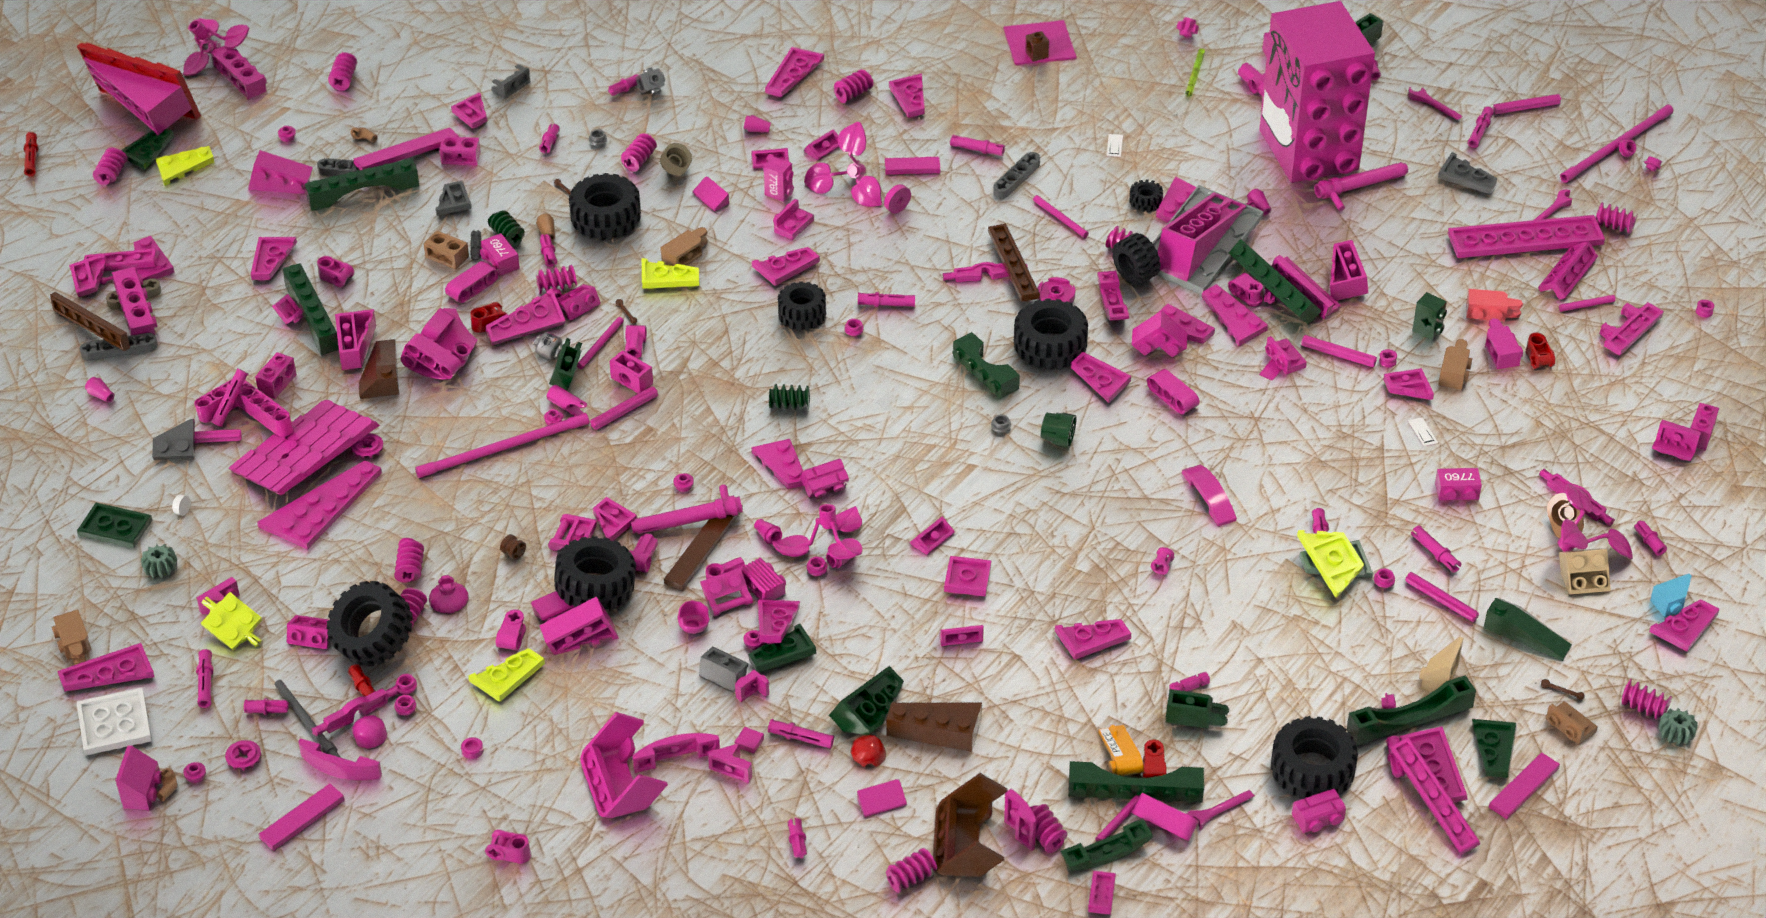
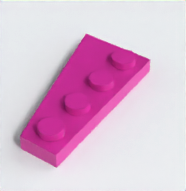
M791 47L766 85L765 93L779 97L784 96L824 61V54Z
M141 643L57 671L64 691L155 677Z

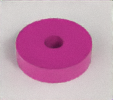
M903 184L892 187L884 199L885 208L893 214L904 210L911 199L910 189Z

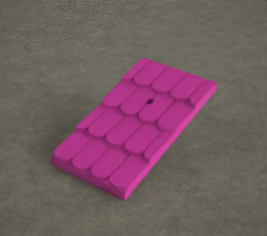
M323 400L304 416L300 415L292 422L293 432L290 435L280 437L274 434L256 449L248 451L228 469L239 476L282 495L380 425L369 417L346 409L344 406L337 405L330 400Z

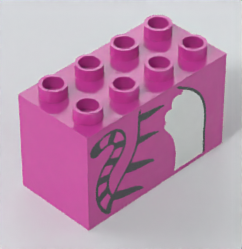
M1341 1L1271 13L1259 130L1291 183L1305 180L1312 181L1320 177L1340 173L1348 174L1360 169L1375 52Z

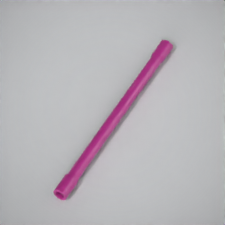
M1669 104L1656 111L1655 114L1603 148L1562 172L1560 179L1564 183L1569 182L1578 176L1579 173L1618 149L1620 141L1633 139L1657 122L1673 114V107Z
M587 413L576 415L552 425L436 462L417 466L415 471L418 478L429 476L456 465L559 432L588 425L590 423Z

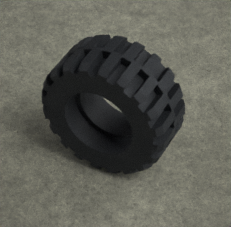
M603 173V175L594 174L592 177L588 176L583 181H579L570 192L569 208L572 225L579 233L585 234V236L591 239L592 237L596 238V240L620 238L623 234L627 235L630 233L631 229H634L640 221L641 205L639 190L631 180L629 181L624 176L620 177L618 174L609 175V173Z
M1051 298L1044 301L1036 300L1033 304L1029 303L1025 308H1022L1015 317L1014 348L1018 355L1030 365L1034 364L1037 368L1045 367V369L1049 370L1051 368L1062 369L1063 366H1071V362L1082 352H1086L1088 321L1085 314L1076 305L1072 306V303L1068 301L1062 302L1061 299L1051 300ZM1054 332V333H1058V334H1060V335L1051 336V335H1044V334H1041V333Z
M592 536L591 538L582 537L578 541L575 539L569 545L566 544L557 554L554 576L555 590L560 598L569 606L577 607L597 597L605 610H614L616 606L620 607L632 596L636 573L635 558L624 545L621 546L619 542L615 540L610 541L606 537H603V539L598 538V536ZM587 573H598L602 575H590Z
M364 581L360 582V585L355 584L349 587L350 590L347 592L343 591L340 594L339 600H335L333 603L334 608L328 614L330 620L327 621V629L329 630L327 635L332 646L351 662L360 666L370 667L375 666V663L377 665L383 664L386 659L391 660L395 657L394 654L397 651L400 652L404 648L402 645L410 637L408 633L412 630L413 624L410 621L413 620L412 612H410L409 604L391 587L379 581H370V583ZM381 610L377 626L367 635L358 637L360 626L365 618L371 613Z
M1306 716L1302 720L1299 718L1291 721V724H1285L1282 730H1279L1275 736L1271 757L1272 775L1283 790L1286 788L1287 793L1292 796L1297 795L1299 799L1331 789H1335L1338 795H1341L1343 791L1350 787L1355 777L1358 760L1357 743L1350 732L1346 733L1345 727L1341 724L1339 726L1336 725V722L1331 719L1327 721L1319 716L1317 718ZM1318 753L1327 757L1331 762L1321 765L1310 764L1301 760L1298 755Z

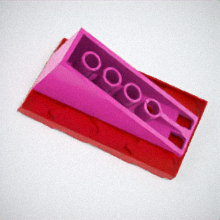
M81 42L77 45L98 90L112 95L143 123L154 130L156 134L159 135L182 116L195 120L201 117L200 111H198L199 109L180 70L159 62L155 64L140 57L133 58L110 48L104 49L88 42L85 44Z

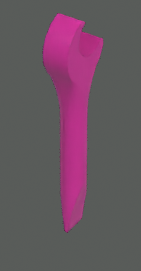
M1409 87L1408 97L1411 100L1427 103L1456 120L1463 117L1451 108L1433 99L1423 87H1421L1420 91H1413Z
M1570 190L1559 191L1554 203L1534 220L1547 219L1557 209L1570 206L1572 204V198H1568L1570 197Z
M1247 790L1212 808L1191 810L1186 814L1199 821V830H1202L1205 824L1214 816L1255 795L1250 790Z

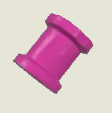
M1160 547L1156 552V559L1151 563V569L1157 574L1164 575L1168 573L1169 564L1174 560L1175 556L1171 549Z

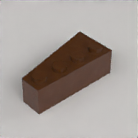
M982 702L891 703L886 718V736L972 752L982 720Z

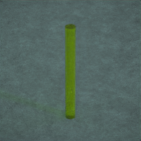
M1202 48L1198 50L1185 92L1186 96H1192L1205 54V50Z

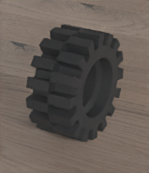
M1146 179L1145 182L1139 180V183L1136 181L1134 185H1131L1129 203L1132 207H1135V210L1141 209V212H1144V210L1150 212V209L1156 211V208H1159L1163 200V187L1158 182L1155 184V181L1149 182Z

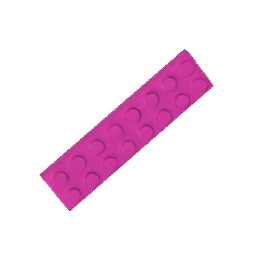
M1594 215L1448 228V236L1457 258L1563 249L1587 241L1592 246L1604 245L1605 242L1603 233Z

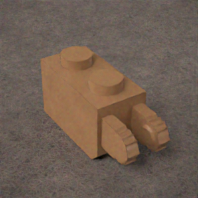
M700 227L692 232L687 230L661 246V261L670 266L676 264L687 266L701 257L702 248L708 244V239L705 237L708 234L706 228Z
M1458 339L1455 347L1449 346L1446 348L1440 372L1439 386L1462 390L1463 382H1468L1470 371H1466V369H1471L1473 358H1469L1470 349H1467V340Z
M79 610L53 617L55 626H52V631L55 639L60 638L57 641L60 653L65 652L67 660L72 659L74 665L87 661L85 655L89 654L92 649Z

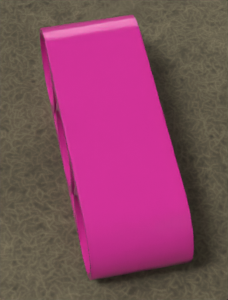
M481 261L451 280L446 285L445 293L457 302L465 303L495 283L499 272L486 262Z
M1162 369L1147 378L1149 389L1179 414L1183 415L1200 404L1198 395L1166 369Z
M1141 793L1132 811V814L1187 841H1190L1199 822L1197 819Z

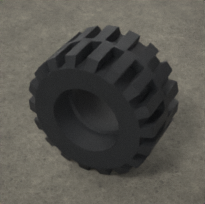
M1134 233L1114 244L1112 249L1114 265L1126 282L1132 285H1140L1160 272L1161 263L1154 244L1143 234Z
M803 281L786 285L778 294V317L780 322H783V325L786 327L789 326V329H797V331H807L810 328L814 329L817 328V325H821L822 321H825L826 294L823 292V289L818 288L816 284H811V282L803 283Z

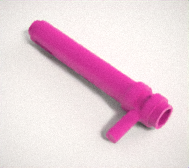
M1399 162L1341 178L1334 177L1328 181L1322 180L1315 185V194L1318 198L1322 199L1331 197L1338 211H1342L1345 209V206L1338 196L1342 192L1403 177L1408 173V166L1406 163Z
M722 484L719 486L721 498L715 499L714 502L635 519V521L631 522L633 534L638 533L640 535L714 518L723 519L727 515L737 516L738 513L743 512L740 496H729L727 486Z

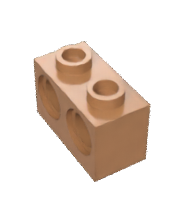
M437 230L423 243L426 258L455 270L469 258L467 242Z

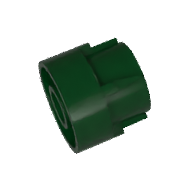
M1047 412L1042 422L1041 438L1051 441L1056 446L1070 448L1075 434L1077 416L1064 412L1056 414Z

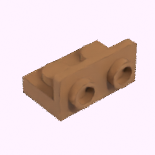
M1563 701L1557 707L1554 704L1548 706L1546 720L1578 745L1597 732L1598 726L1567 702Z

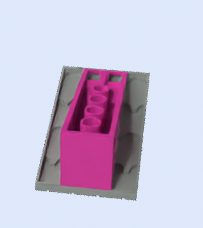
M1198 185L1152 242L1158 252L1161 263L1160 272L1157 276L1202 294L1230 261L1232 256L1228 252L1240 239L1244 242L1246 241L1248 235L1259 224L1264 211Z

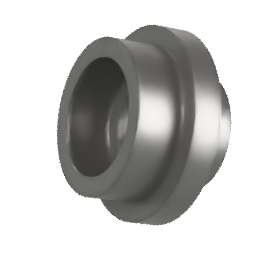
M596 129L590 133L589 142L593 145L600 146L607 141V135L603 130Z
M999 414L992 420L991 427L999 433L1007 432L1011 428V421L1008 416Z

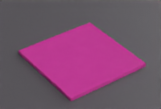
M1064 20L1003 26L1015 65L1077 58ZM1042 31L1049 40V58L1032 62L1025 52L1026 35Z

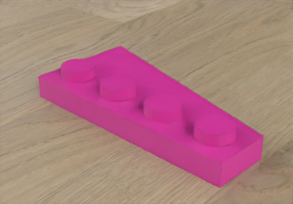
M1216 284L1202 292L1203 300L1212 312L1218 315V320L1221 324H1225L1227 332L1230 336H1234L1238 346L1268 331L1267 323Z
M550 289L541 297L538 296L532 299V302L527 305L520 306L511 314H506L486 325V332L493 346L564 325L566 320L553 289Z
M1442 726L1399 736L1401 741L1408 737L1411 739L1453 803L1468 800L1467 792Z

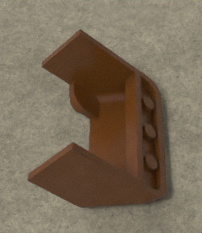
M979 773L939 802L935 814L933 858L937 866L936 873L945 876L980 877L1004 861V856L979 843L980 824L989 820L992 816V803L1004 795L1008 788Z

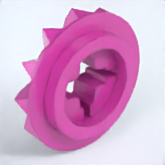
M369 433L353 444L351 449L356 457L361 456L364 459L369 456L372 458L373 455H379V452L383 450V440L380 436Z
M249 740L235 742L225 753L228 766H232L234 770L241 768L243 771L248 766L253 768L254 763H259L260 756H262L259 745ZM240 752L245 756L247 755V758L240 757Z

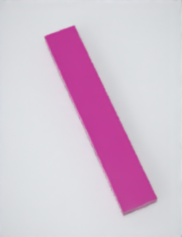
M449 127L354 158V165L359 170L394 163L440 148L443 136L459 137V135Z
M1408 737L1391 746V753L1459 854L1463 855L1479 846V839L1411 739Z

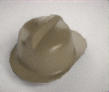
M680 143L669 144L660 157V164L663 169L673 176H682L692 162L690 150Z

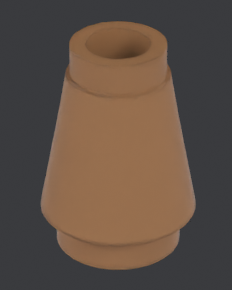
M549 214L539 215L536 226L541 234L550 235L551 241L556 238L554 218Z

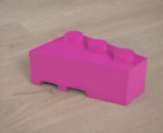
M259 150L254 162L248 190L305 194L304 183L310 181L313 167Z
M1353 240L1335 243L1333 245L1330 281L1331 297L1338 301L1368 294L1367 275Z
M374 309L335 314L342 370L362 368L376 329Z
M597 597L539 625L544 640L554 655L580 649V645L591 642L593 645H596L602 639L612 637L615 640L619 638L612 619Z

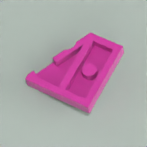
M477 93L451 106L452 113L472 129L487 122L481 93Z
M105 253L69 265L78 297L98 291L107 262Z
M1422 368L1384 374L1383 380L1389 393L1433 400L1434 392Z
M605 497L593 507V514L605 537L609 538L610 541H614L632 526L631 522L637 519L636 514L608 497Z

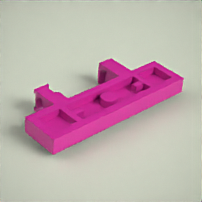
M1649 302L1641 309L1626 303L1622 307L1621 315L1626 316L1627 321L1620 328L1610 326L1607 322L1601 326L1599 334L1607 339L1604 347L1621 356L1662 318L1664 311Z

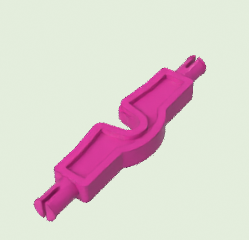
M982 262L971 267L955 268L954 272L943 273V281L954 279L957 283L981 281L982 273H988L991 279L1009 277L1003 263Z
M1545 468L1540 471L1539 476L1547 480V486L1557 494L1565 493L1566 484H1571L1581 489L1588 496L1592 504V512H1585V514L1593 520H1602L1608 526L1614 523L1615 519L1606 514L1607 509L1592 499L1591 494L1585 488L1570 483L1558 473L1552 475Z
M393 686L386 691L381 688L366 697H358L351 700L342 709L325 717L322 724L313 727V734L318 736L325 731L332 733L353 723L357 711L362 716H367L376 709L386 705L389 698L399 694L398 687Z

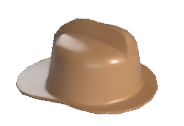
M1566 493L1554 495L1547 505V514L1556 537L1561 538V527L1565 519L1575 522L1580 514V510L1576 509L1569 502ZM1583 517L1577 524V527L1579 528L1581 533L1583 532L1584 528Z

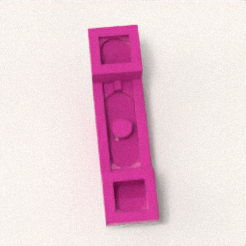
M1117 271L1097 272L1101 299L1107 318L1109 320L1129 319V312L1126 304L1123 302L1119 289L1120 282Z
M1199 464L1182 470V474L1190 486L1195 485L1208 504L1209 514L1217 526L1237 520L1224 489L1206 467Z
M686 733L650 743L632 756L634 773L655 769L656 761L697 752L699 758L708 756L710 751L720 749L719 736L707 733Z
M301 738L298 741L300 753L304 760L325 774L355 781L377 780L382 777L380 761L359 756L357 761L354 762L321 752V747L318 743Z

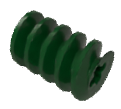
M502 210L493 213L488 218L489 227L496 234L501 233L513 248L521 243L525 231L509 212Z
M775 384L773 389H769V408H773L775 403L777 409H780L783 403L785 409H788L791 404L792 409L796 410L799 404L801 410H804L806 405L809 410V386L807 385L805 390L802 391L801 385H798L797 390H794L793 385H790L789 390H786L785 384L782 385L781 389H778L777 384Z

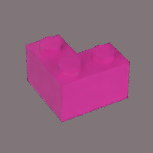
M1160 311L1132 329V346L1144 356L1160 347L1168 355L1174 357L1187 349V332L1163 311Z

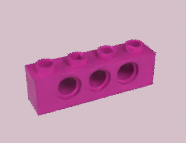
M224 45L210 51L213 66L248 100L267 92L265 76L260 74L256 67L248 62L246 57H242L236 48L229 49Z
M135 267L112 272L114 286L130 335L144 333L155 335L154 328L157 327L155 316L151 317L150 313H153L151 303L146 302V299H148L146 288L141 287L143 285L141 274H137Z

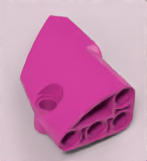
M439 308L425 324L421 334L416 333L404 346L400 360L405 367L420 375L433 379H451L460 367L466 364L478 339L467 330L456 309Z

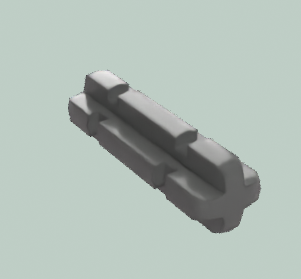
M479 230L471 232L470 255L472 260H479L481 258V232Z

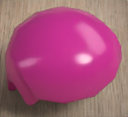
M691 600L684 602L679 608L677 617L680 628L686 633L691 634L703 632L710 620L708 607L699 601Z
M374 715L358 719L352 727L353 737L361 748L377 747L384 743L387 738L384 722Z

